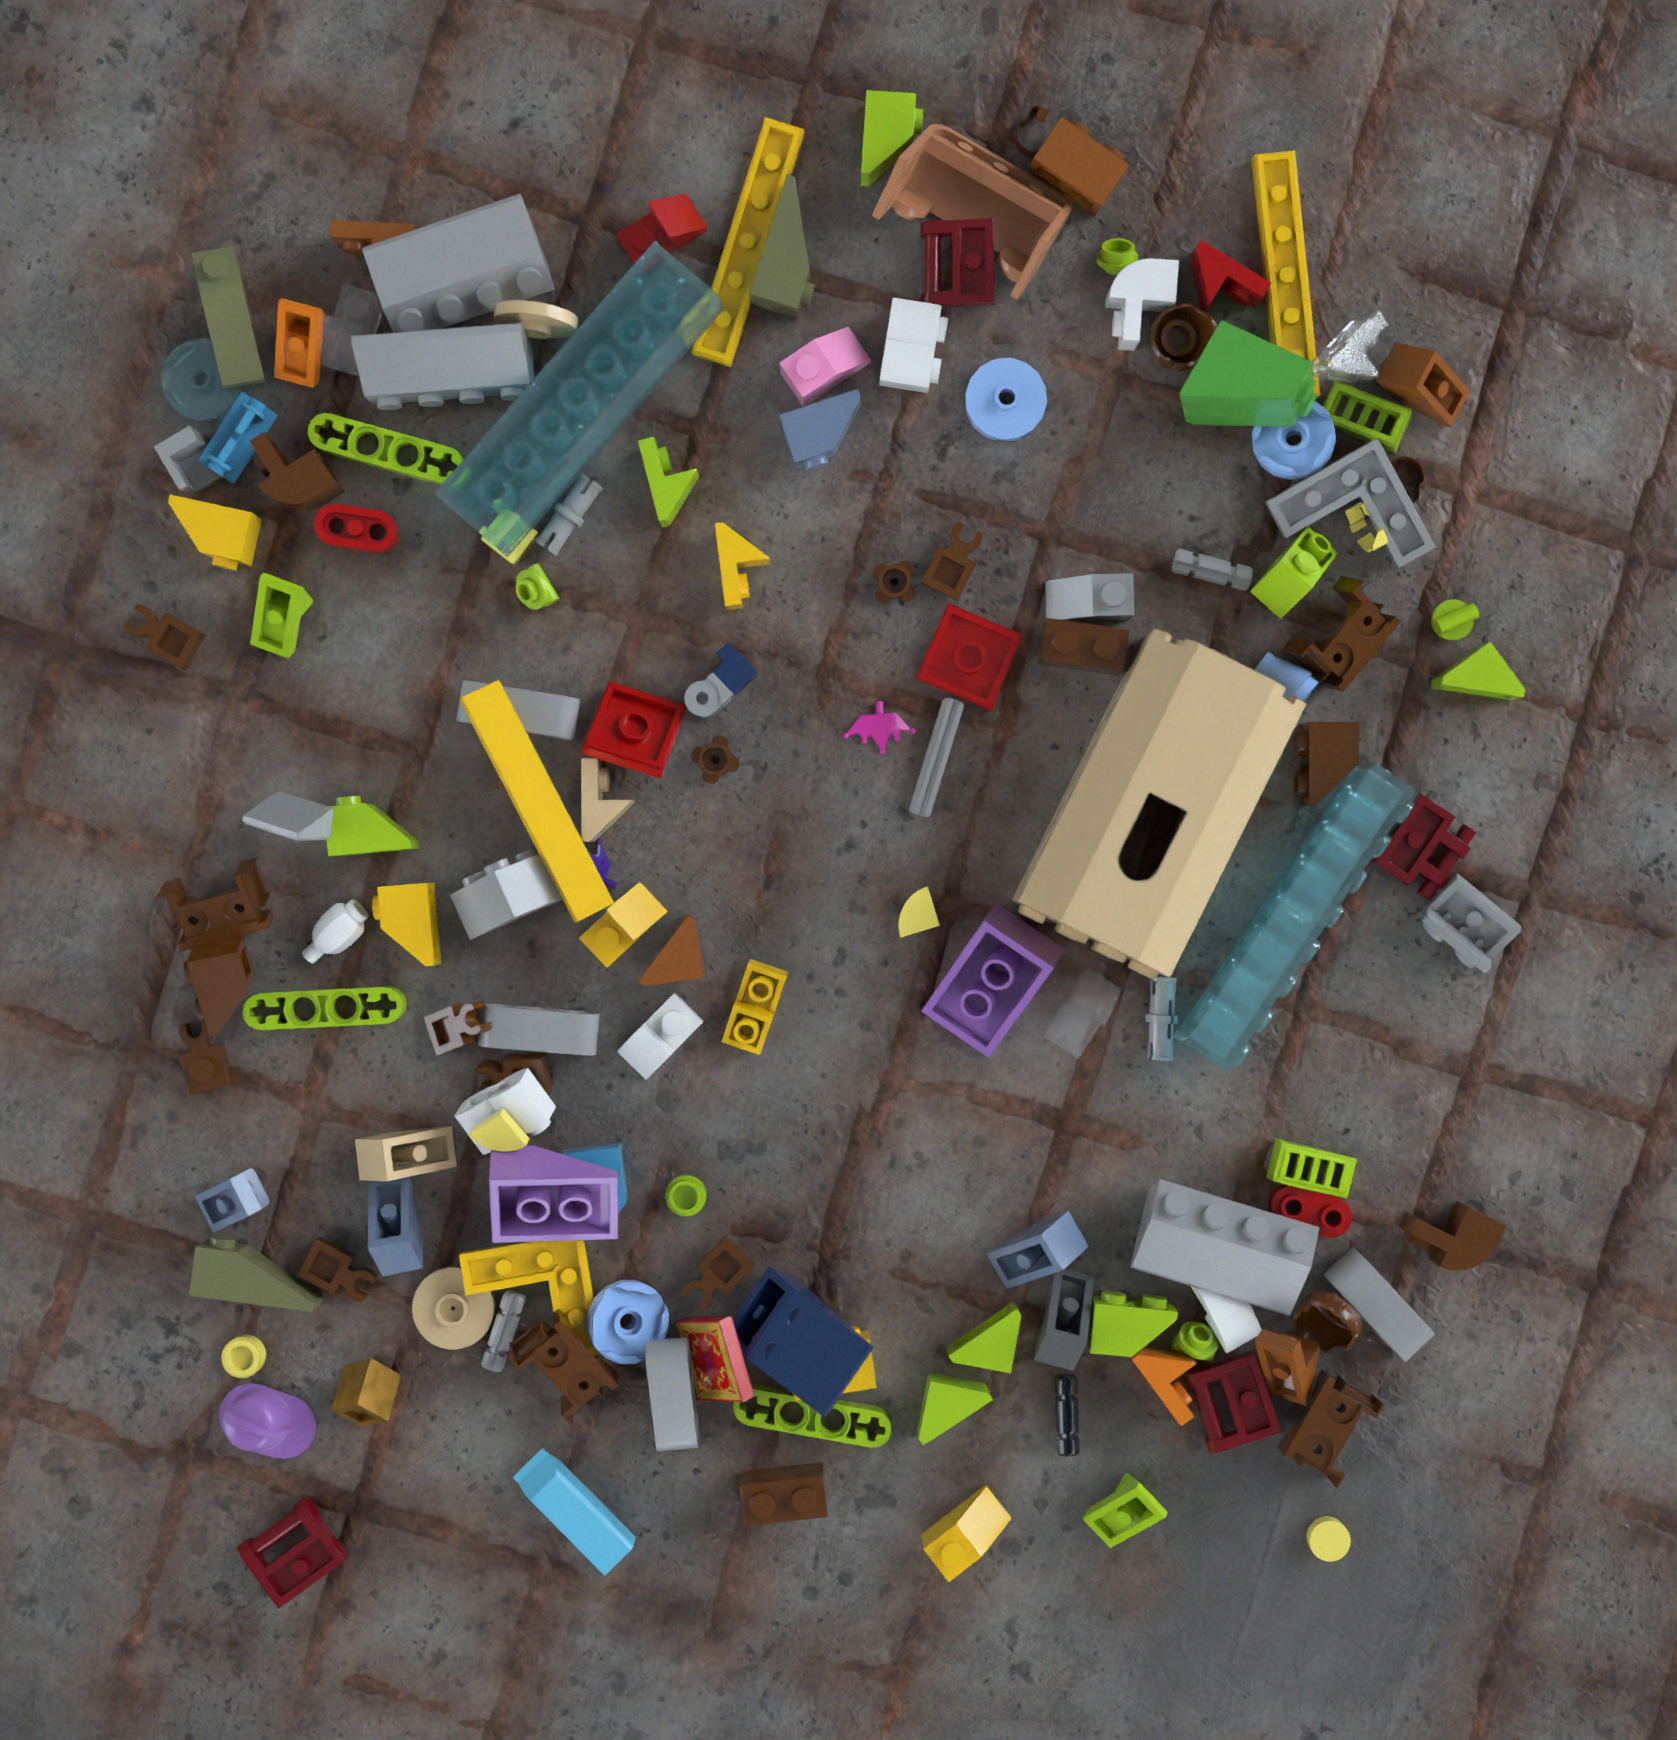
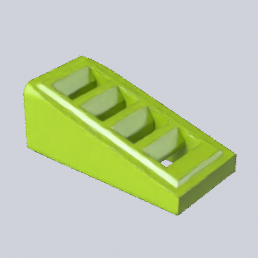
M1336 380L1323 404V407L1327 409L1331 416L1334 428L1367 443L1378 438L1383 449L1393 454L1396 453L1412 418V409ZM1342 396L1349 398V401L1342 416L1334 415ZM1360 403L1364 405V408L1357 423H1354L1350 419L1357 404ZM1373 410L1380 412L1373 429L1367 428L1366 425ZM1391 417L1395 419L1389 435H1385L1382 433V430L1388 418Z
M1276 1138L1266 1178L1273 1182L1347 1199L1357 1159ZM1291 1152L1296 1153L1297 1158L1293 1174L1288 1175L1286 1171ZM1306 1156L1312 1157L1308 1177L1304 1179L1301 1178ZM1321 1159L1327 1160L1322 1183L1316 1182ZM1336 1163L1344 1164L1338 1187L1331 1185Z

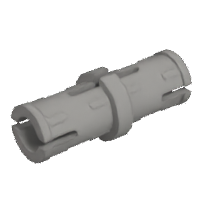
M582 473L562 504L557 502L553 508L556 513L540 536L535 539V542L545 549L552 537L556 535L547 547V550L555 556L559 554V550L574 528L582 526L584 523L583 515L599 492L603 490L599 484L593 481L585 494H583L591 481L589 477Z
M1157 977L1156 980L1150 978L1149 1013H1145V1022L1149 1023L1147 1059L1159 1061L1174 1060V1025L1178 1024L1179 1016L1175 1014L1177 978Z

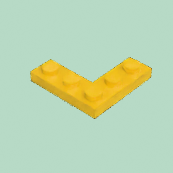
M584 1240L512 1242L459 1253L466 1296L548 1281L553 1312L560 1309L577 1331L580 1340L593 1356L601 1355L591 1344L586 1330L587 1312L594 1296Z

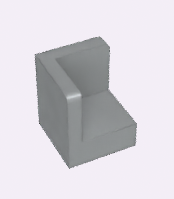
M189 425L155 445L154 448L178 489L192 497L224 477L198 461L208 444L203 435Z

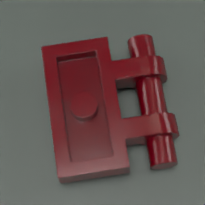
M1417 794L1372 863L1404 885H1411L1417 874H1419L1424 879V882L1416 893L1424 899L1431 901L1438 889H1444L1449 882L1448 874L1459 858L1464 859L1471 848L1468 845L1476 832L1462 824L1455 836L1452 835L1447 829L1456 817L1423 794ZM1439 843L1445 851L1436 864L1432 866L1426 861Z

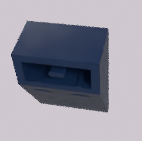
M770 1266L732 1318L742 1354L823 1417L828 1415L874 1348L797 1278Z

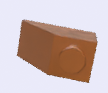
M1394 343L1375 378L1393 399L1450 428L1470 393L1469 389L1435 350Z

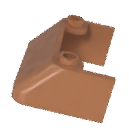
M932 124L899 156L872 216L879 220L893 207L899 216L907 220L925 218L929 213L942 220L994 218V248L1000 253L997 257V263L1001 267V273L1006 278L1017 282L1010 296L1018 300L1035 276L1073 209V203L1060 191L951 128Z

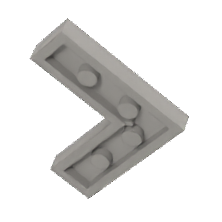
M1378 438L1369 441L1265 501L1284 538L1293 535L1358 497L1360 502L1365 504L1370 515L1368 517L1376 532H1378L1377 527L1384 529L1388 539V543L1384 547L1396 568H1400L1436 548Z

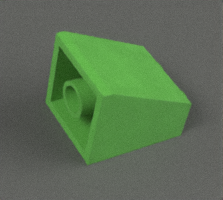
M1223 320L1218 324L1179 393L1186 422L1192 425L1294 427L1300 415L1306 417L1309 414L1317 397V394L1313 393L1316 380L1313 379L1311 361Z

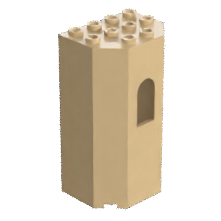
M1153 629L1142 638L1011 900L1020 905L1017 912L1042 924L1047 918L1057 923L1054 931L1074 941L1086 944L1087 940L1090 939L1094 941L1090 949L1122 963L1128 958L1130 959L1128 968L1156 980L1158 974L1167 977L1171 976L1306 706L1297 697L1290 695L1288 700L1282 697L1286 688L1277 681L1198 642L1185 639V641L1177 640L1175 644L1170 643L1172 636L1167 632ZM1150 793L1187 812L1157 872L1147 880L1134 881L1127 878L1120 870L1118 856Z

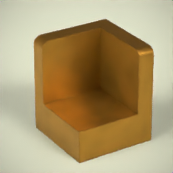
M372 1358L346 1364L342 1371L331 1411L360 1427L387 1422L400 1382V1374Z

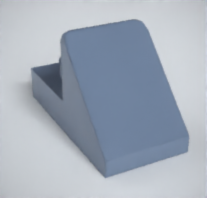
M248 1169L195 1196L213 1233L262 1210V1208L270 1203L254 1169Z

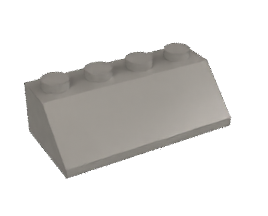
M521 193L362 248L381 306L393 333L442 329L494 311L495 305L499 302L525 300L555 289L547 261Z
M521 323L351 336L352 348L364 397L372 405H377V408L380 410L401 409L402 403L418 402L419 406L436 407L443 405V400L460 399L461 403L476 404L484 402V396L501 395L502 400L514 401L526 398L525 393L536 392L532 342Z
M1159 1179L1147 1191L1130 1268L1290 1315L1312 1267L1319 1227Z

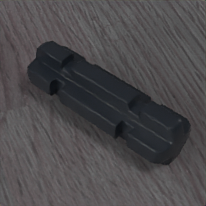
M1063 1373L1055 1376V1392L1058 1394V1397H1055L1056 1430L1059 1433L1056 1436V1447L1060 1456L1071 1457L1077 1456L1080 1452L1079 1438L1076 1433H1079L1078 1399L1075 1394H1078V1380L1074 1374Z

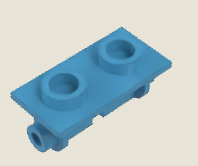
M241 392L198 461L235 484L255 452L250 440L262 432L267 434L278 415L258 400Z

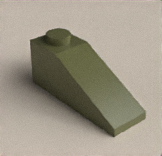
M787 175L751 287L750 300L752 305L798 319L801 308L808 309L811 304L815 284L809 283L810 268L795 177Z
M234 246L191 253L223 388L230 389L265 382L242 272Z
M212 1235L210 1240L207 1239L195 1246L189 1296L312 1313L323 1304V1295L251 1246L235 1243V1237Z

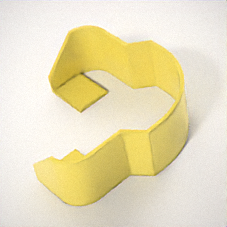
M1359 502L1345 510L1352 533L1367 526L1364 514L1370 515L1364 503ZM1377 527L1376 537L1370 532L1357 540L1358 544L1368 553L1387 544L1388 539L1384 529Z

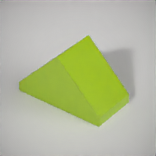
M1491 642L1477 646L1432 679L1430 687L1505 700L1523 698L1525 694V688Z
M1012 1301L948 1345L946 1348L952 1362L1011 1373L1022 1317L1016 1303Z
M928 1372L917 1426L918 1438L924 1446L992 1401L987 1385L981 1382Z

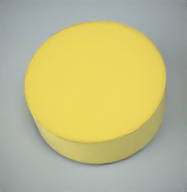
M243 1334L236 1336L226 1344L222 1351V1365L231 1376L248 1378L259 1371L266 1360L265 1346L261 1340L253 1335Z
M1320 1517L1314 1520L1307 1530L1306 1539L1309 1548L1316 1557L1323 1561H1337L1344 1557L1350 1548L1351 1540L1348 1530L1334 1517Z

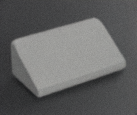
M276 792L245 813L242 821L247 825L296 841L327 840L331 835L333 809L284 792Z

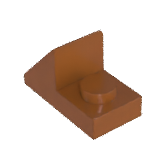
M331 220L330 237L340 249H343L344 253L361 256L364 255L362 248L416 230L417 228L414 224Z
M1262 1329L1254 1342L1268 1393L1307 1406L1310 1401L1319 1356V1343L1287 1332L1276 1334Z

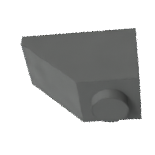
M1066 1268L1063 1271L1052 1274L1038 1325L1034 1361L1074 1370L1087 1344L1095 1276Z

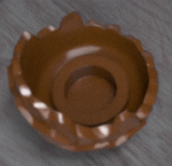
M1191 304L1167 307L1154 318L1149 331L1151 347L1156 358L1162 365L1175 371H1190L1194 369L1217 328L1212 316L1207 315L1199 307H1193Z
M1315 1291L1306 1295L1300 1301V1305L1293 1318L1297 1335L1317 1341L1320 1349L1325 1353H1331L1337 1348L1341 1349L1342 1347H1345L1344 1350H1349L1362 1334L1360 1314L1346 1300L1330 1291Z

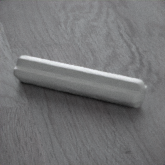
M944 698L909 807L912 814L922 817H929L931 815L964 708V704L961 701L952 698Z

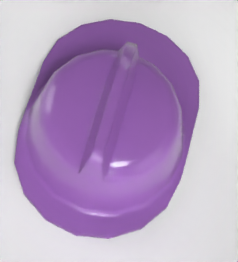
M247 1383L236 1386L227 1393L220 1407L219 1419L222 1430L229 1441L240 1450L252 1451L272 1458L287 1459L298 1456L305 1451L315 1437L317 1423L314 1413L307 1403L294 1395L263 1385Z

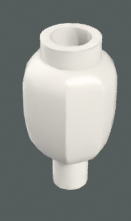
M353 899L347 904L336 903L315 924L312 931L313 942L302 952L304 958L314 964L324 953L338 954L351 946L364 932V921L369 917L366 909Z

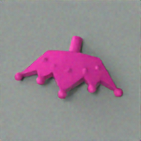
M877 701L876 714L861 715L848 733L843 734V738L847 739L851 735L860 734L862 744H866L867 738L871 735L881 749L880 754L884 755L891 733L895 736V741L899 742L901 731H909L910 734H915L916 730L914 728L910 729L896 712L884 714L883 701Z

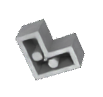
M536 847L516 855L517 862L510 865L506 858L485 867L484 871L463 879L464 887L450 894L470 940L563 900Z

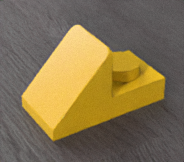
M723 522L715 523L725 607L727 611L743 609L742 598H748L750 594L747 573H739L738 568L771 564L770 558Z
M639 882L606 910V913L582 934L579 939L608 968L668 911Z

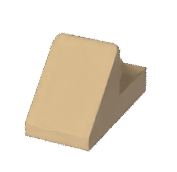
M581 758V839L583 842H595L635 802L633 800H602V792H609L610 774L609 768H602V760L596 758Z

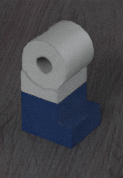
M730 642L717 652L724 662L705 680L694 682L685 692L684 700L686 707L698 717L709 718L717 714L759 675Z

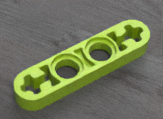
M322 413L315 416L308 426V436L312 444L320 451L330 455L447 487L458 485L467 474L465 459L457 450L449 446L330 413ZM331 423L335 431L348 436V443L346 444L340 439L329 438L327 444H325V439L319 435L320 429H328ZM365 434H374L379 441L377 451L368 456L360 454L357 448L359 438ZM413 445L418 450L417 461L408 467L399 465L397 461L398 450L402 446ZM427 450H432L429 456L435 461L446 462L447 458L451 457V461L457 466L456 471H448L446 477H442L443 472L438 467L427 464ZM426 464H427V472L424 473V472H422V471L424 470V468H425V466H426Z
M391 986L276 991L252 995L243 1005L242 1013L246 1023L257 1030L378 1025L392 1023L400 1019L406 1011L407 1001L401 990ZM384 993L388 994L389 1000L396 1001L397 1007L390 1010L389 1016H385L383 1009L367 1010L369 1018H364L366 1002L363 994H368L367 1002L381 1001L384 999ZM342 995L350 996L356 1003V1012L349 1019L340 1017L335 1010V1002ZM301 997L312 1000L315 1005V1014L308 1021L299 1019L294 1012V1005ZM281 998H286L284 1014L287 1022H282L284 1014L269 1015L266 1017V1022H263L261 1015H255L254 1008L261 1006L262 1000L265 1001L266 1007L283 1006Z
M751 1384L754 1396H757L758 1404L770 1407V1398L777 1399L774 1406V1419L767 1418L768 1409L756 1408L755 1414L750 1415L746 1413L747 1407L740 1405L741 1402L733 1403V1412L736 1418L742 1424L752 1427L869 1448L884 1445L891 1435V1419L884 1409L873 1405L838 1399L832 1409L839 1410L843 1414L845 1421L839 1429L829 1430L822 1425L821 1415L802 1400L794 1401V1394L789 1390ZM788 1402L799 1403L804 1409L803 1418L796 1423L785 1421L780 1413L782 1406ZM851 1412L858 1413L856 1417V1422L868 1424L871 1421V1417L878 1418L879 1425L884 1427V1430H877L875 1436H869L866 1427L855 1425V1434L848 1433L851 1426Z

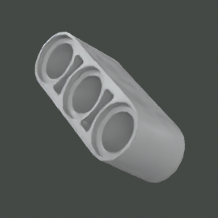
M463 680L460 698L488 684ZM503 686L527 734L574 740L580 699ZM459 699L456 722L472 725Z
M485 1004V1007L480 1009L479 1023L491 1022L492 1028L487 1032L478 1034L477 1045L499 1049L571 1055H596L600 1014L577 1010Z
M1351 1247L1322 1274L1402 1361H1408L1435 1335L1430 1327L1354 1247Z
M688 1337L648 1340L645 1344V1357L657 1451L699 1448V1423Z

